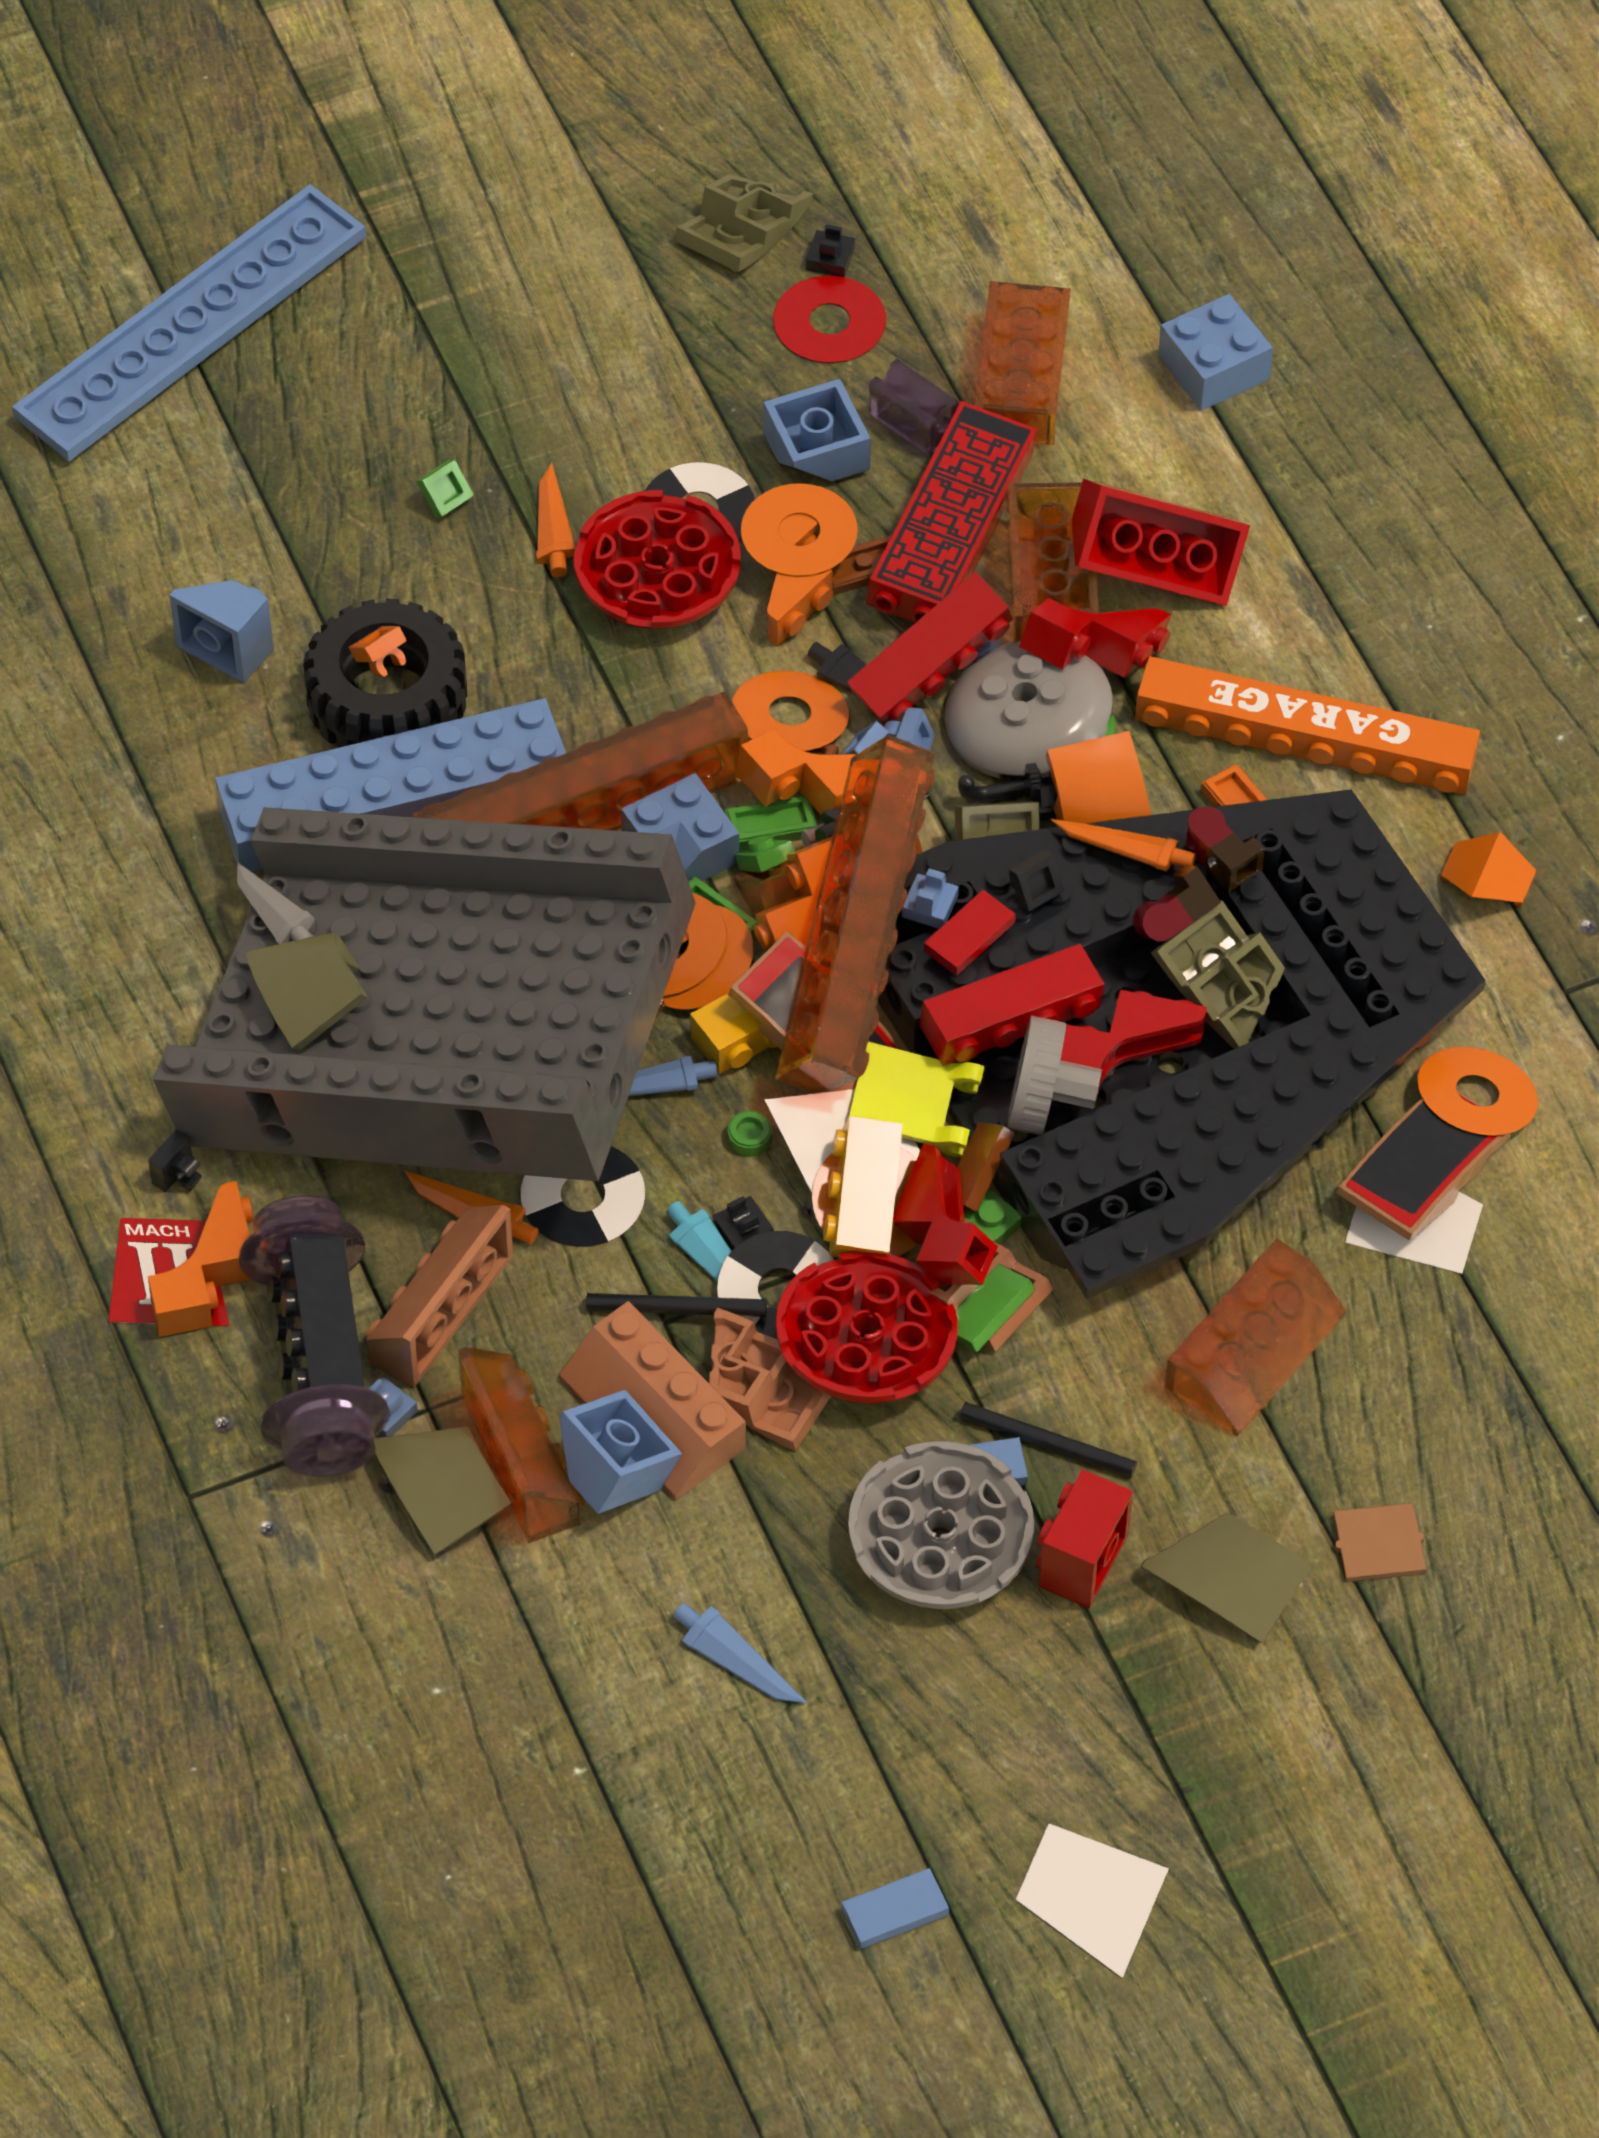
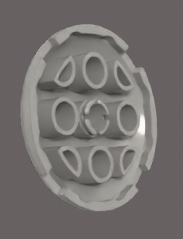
M1021 641L1011 642L984 653L969 664L958 676L950 690L945 706L947 734L957 754L968 765L984 774L1000 778L1001 774L1024 775L1025 764L1036 762L1041 778H1046L1049 776L1050 771L1046 760L1048 749L1105 736L1108 730L1107 723L1111 715V709H1113L1111 687L1101 667L1086 655L1081 660L1074 658L1062 670L1019 648Z
M932 1441L904 1447V1452L888 1459L884 1463L880 1460L865 1474L851 1501L848 1530L856 1560L866 1575L879 1588L894 1598L910 1605L946 1610L980 1603L1000 1592L1018 1575L1032 1547L1034 1515L1027 1492L1023 1491L1019 1483L1011 1475V1469L1002 1461L970 1445L950 1441ZM945 1528L950 1532L936 1537V1533L932 1530Z

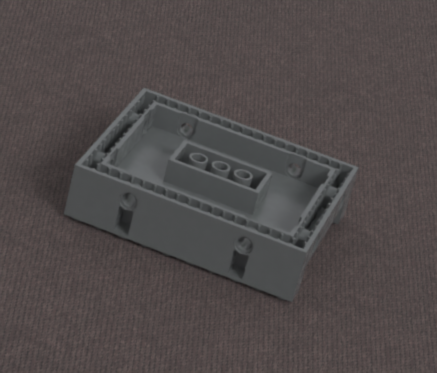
M264 807L250 840L265 874L263 881L313 916L315 921L308 931L314 937L334 932L340 936L360 967L354 973V976L368 998L302 1050L293 1049L270 1012L255 982L245 953L250 950L277 945L271 932L254 908L251 907L196 1046L167 1045L154 1075L153 1081L176 1130L190 1138L192 1147L599 1181L696 904L672 834Z

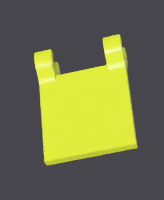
M867 1041L849 1117L854 1116L903 1124L901 1138L924 1144H932L947 1155L961 1158L967 1145L970 1130L960 1126H944L951 1093L954 1086L962 1092L977 1094L984 1066L970 1062L950 1063L942 1066L938 1059Z

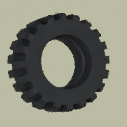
M386 598V603H375L374 599L363 601L361 607L354 609L351 605L339 611L337 619L333 616L321 625V632L317 631L308 643L309 650L305 653L303 665L307 707L309 708L310 718L313 725L320 729L321 736L332 745L337 742L338 748L460 719L464 715L467 682L465 653L462 643L458 641L457 633L451 625L443 624V618L432 610H429L427 613L424 612L422 605L410 601L408 605L400 604L399 599ZM382 626H399L407 640L397 647L405 655L406 663L402 666H395L391 657L387 655L383 660V666L408 669L421 677L411 687L393 694H372L362 691L351 684L356 677L371 669L369 662H356L348 647Z

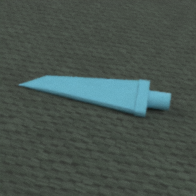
M680 1201L673 1203L666 1213L678 1227L669 1235V1238L718 1282L721 1267L727 1256L731 1253L730 1248L715 1227L710 1215L704 1209L691 1215Z

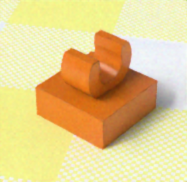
M382 626L348 647L356 662H369L372 673L377 677L388 675L387 670L383 666V660L387 655L391 657L395 666H402L406 663L405 655L397 648L407 641L399 626Z

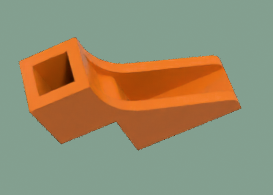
M795 513L785 517L778 529L781 538L785 542L796 546L808 545L815 541L820 534V526L817 520L803 513ZM829 569L822 573L808 576L776 574L767 608V616L770 620L767 628V637L772 643L779 646L787 637L795 636L813 613L827 607L833 597V570Z
M773 729L741 744L734 773L765 807L780 799L787 800L799 791L822 815L823 812L829 809L838 808L897 786L903 763L891 754L819 755L808 753L788 743Z
M845 835L831 836L786 855L790 864L786 866L788 879L795 890H800L801 896L755 914L758 924L754 926V931L763 950L769 949L788 931L814 955L816 954L820 915L826 899L841 884L860 876Z
M237 1181L227 1182L219 1187L200 1240L192 1256L183 1264L170 1271L148 1276L150 1302L159 1337L212 1327L211 1309L218 1308L215 1287L256 1279L255 1261L263 1259L258 1234H249L247 1224L253 1223L252 1208L248 1196L240 1197Z

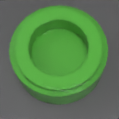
M744 1111L738 1113L730 1120L728 1124V1143L736 1153L743 1156H757L769 1148L772 1141V1126L766 1116L756 1111Z

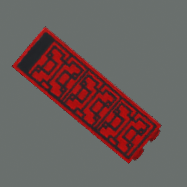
M960 402L870 577L866 605L872 606L882 613L893 614L916 623L974 573L1033 455L1037 435L1036 428L972 404Z

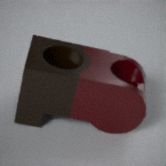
M1209 806L1200 807L1190 813L1187 821L1186 846L1190 852L1196 853V859L1228 892L1262 871L1265 847L1254 837L1244 843L1226 825L1224 815L1216 808Z
M1191 865L1182 867L1173 874V877L1179 884L1157 901H1147L1136 909L1133 916V925L1141 937L1155 941L1171 939L1221 903L1198 867Z

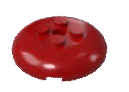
M648 490L619 497L598 509L580 530V538L574 551L573 561L576 579L581 590L588 600L602 613L629 626L646 629H668L700 620L717 609L725 601L734 588L739 576L741 551L738 537L729 521L707 502L691 495H687V498L684 499L663 495V490Z
M849 1251L839 1253L838 1259L825 1262L819 1266H816L815 1262L790 1281L778 1304L776 1335L784 1358L792 1370L808 1385L839 1400L861 1404H878L909 1397L926 1388L944 1371L955 1350L958 1320L953 1303L946 1305L937 1297L927 1292L940 1288V1283L922 1267L892 1254Z

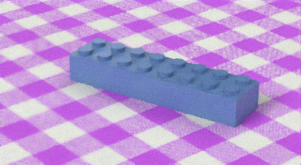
M546 698L215 778L218 810L236 864L237 862L251 872L262 869L250 840L264 807L466 820L571 794L570 761Z

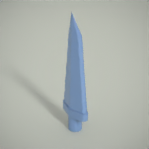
M686 1056L678 1060L638 1070L628 1096L698 1089L697 1081L718 1077L715 1060L693 1064L691 1056Z
M686 1603L681 1604L677 1608L673 1618L689 1630L682 1639V1643L688 1648L694 1649L774 1700L807 1703L714 1607L710 1606L702 1615L698 1614Z

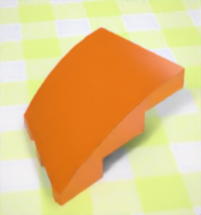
M1130 731L1047 750L1046 760L1057 792L1054 805L1057 820L1086 824L1152 815Z

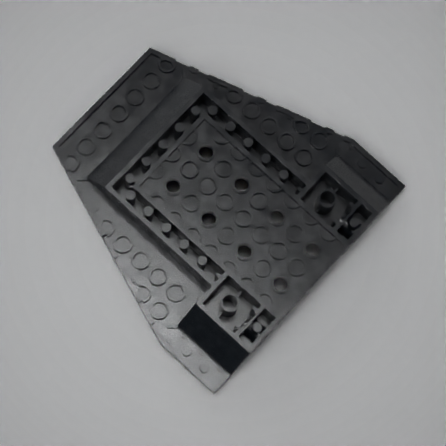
M1352 789L1213 807L1222 812L1226 825L1244 843L1254 837L1265 847L1262 871L1230 892L1197 859H1195L1194 866L1199 868L1218 899L1224 902L1245 934L1248 936L1261 933L1285 967L1277 987L1270 993L1269 1004L1264 1015L1259 1018L1254 1028L1258 1035L1253 1039H1249V1043L1234 1049L1205 1021L1203 1038L1199 1044L1131 1060L1115 1067L1104 1079L1098 1096L1105 1101L1103 1105L1092 1109L1051 1100L1043 1134L1034 1135L1026 1133V1139L1019 1142L1011 1141L1008 1149L1000 1153L999 1168L992 1180L994 1186L1003 1200L1021 1216V1228L1039 1257L1060 1268H1067L1086 1299L1209 1243L1217 1235V1231L1228 1220L1233 1221L1244 1210L1246 1203L1261 1190L1264 1192L1312 1148V1143L1323 1133L1326 1135L1338 1124V1119L1354 1104L1358 1106L1404 1064L1405 1058L1414 1049L1419 1050L1430 1040V1035L1446 1020L1448 1022L1451 1021L1484 990L1485 978ZM1194 810L1086 824L1179 840L1178 848L1189 851L1186 846L1187 821L1190 813ZM1059 827L948 841L833 891V902L853 932V939L872 993L911 1053L938 1059L919 1026L924 1000L1077 944L1082 945L1105 984L1099 1009L1085 1018L1079 1019L1075 1017L1064 1021V1023L1078 1027L1091 1026L1099 1031L1110 1033L1117 1005L1116 1000L1119 997L1120 990L1130 992L1143 991L1152 996L1176 1001L1187 1000L1151 954L1153 950L1165 941H1155L1141 937L1133 925L1134 913L1141 904L1147 901H1157L1179 885L1173 874L1182 867L1171 865L1167 871L1159 870L1148 864L1071 838ZM1045 849L1054 855L1065 891L1028 911L1020 907L1007 870ZM929 868L945 873L946 883L959 886L958 898L947 921L982 890L1016 914L1015 923L957 976L924 952V942L939 929L902 917L903 904L917 873L926 876ZM1025 1036L1018 1038L1009 1046H996L980 1052L974 1058L965 1061L982 1065L985 1069L977 1094L962 1092L954 1086L951 1093L947 1112L956 1126L970 1130L967 1143H969L978 1122L1007 1126L1011 1096ZM1165 1061H1173L1178 1063L1182 1069L1176 1073H1168L1162 1071L1159 1065Z

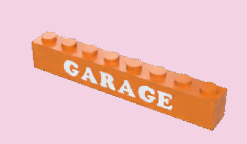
M1152 656L1148 658L1139 687L1135 721L1144 722L1153 727H1166L1184 731L1193 736H1206L1228 741L1237 746L1246 745L1268 750L1277 755H1290L1308 759L1317 764H1330L1352 769L1361 774L1370 773L1392 778L1401 783H1414L1436 788L1446 793L1454 792L1463 795L1467 793L1481 730Z

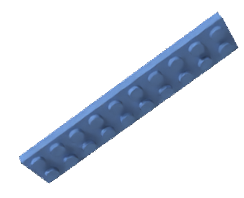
M309 184L12 406L14 418L67 461H71L366 237V227Z

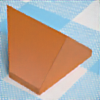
M1496 832L1455 842L1441 873L1440 880L1450 881L1471 897L1514 902L1513 905L1522 907L1536 875V869L1501 832Z

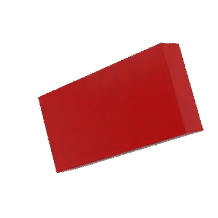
M982 890L924 942V952L957 976L1015 923L1016 914Z

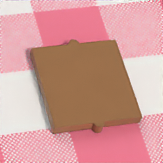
M1413 1503L1334 1511L1333 1518L1338 1539L1335 1544V1551L1341 1555L1346 1582L1426 1574L1427 1569L1422 1549L1425 1536L1422 1532H1419Z

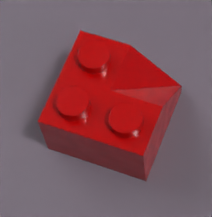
M1084 1469L1081 1470L1074 1484L1066 1483L1057 1503V1508L1060 1511L1055 1521L1051 1519L1046 1520L1037 1544L1042 1546L1036 1561V1567L1041 1569L1040 1588L1090 1609L1128 1537L1133 1496L1132 1490Z

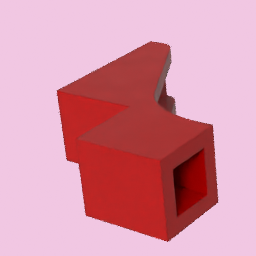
M1048 598L1030 612L1019 648L1062 670L1074 658L1081 660L1086 655L1098 665L1125 678L1137 667L1143 668L1149 656H1152L1154 653L1160 654L1163 651L1170 637V631L1166 629L1171 614L1158 608L1090 613L1070 608Z
M1120 990L1110 1033L1099 1031L1091 1026L1078 1027L1066 1024L1060 1060L1102 1069L1098 1088L1099 1093L1106 1076L1115 1067L1124 1062L1199 1044L1204 1034L1207 1007L1196 1005L1189 1000L1176 1001L1156 997L1143 991L1130 992Z
M923 1144L893 1215V1223L916 1244H923L916 1261L941 1284L983 1285L998 1246L974 1223H965L960 1170L953 1163H949L934 1145Z

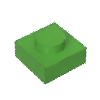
M455 460L445 461L416 480L435 517L444 516L474 496Z
M765 835L749 841V848L735 854V858L740 871L763 872L788 861L786 855L794 852V848L790 840H775L772 835Z
M992 1190L986 1193L977 1212L968 1210L964 1212L965 1219L974 1223L993 1242L999 1245L1021 1227V1216Z

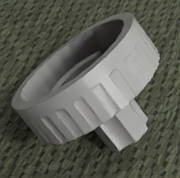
M1030 1016L1016 1072L1006 1128L1034 1135H1042L1051 1100L1094 1108L1102 1069L1060 1060L1066 1023Z

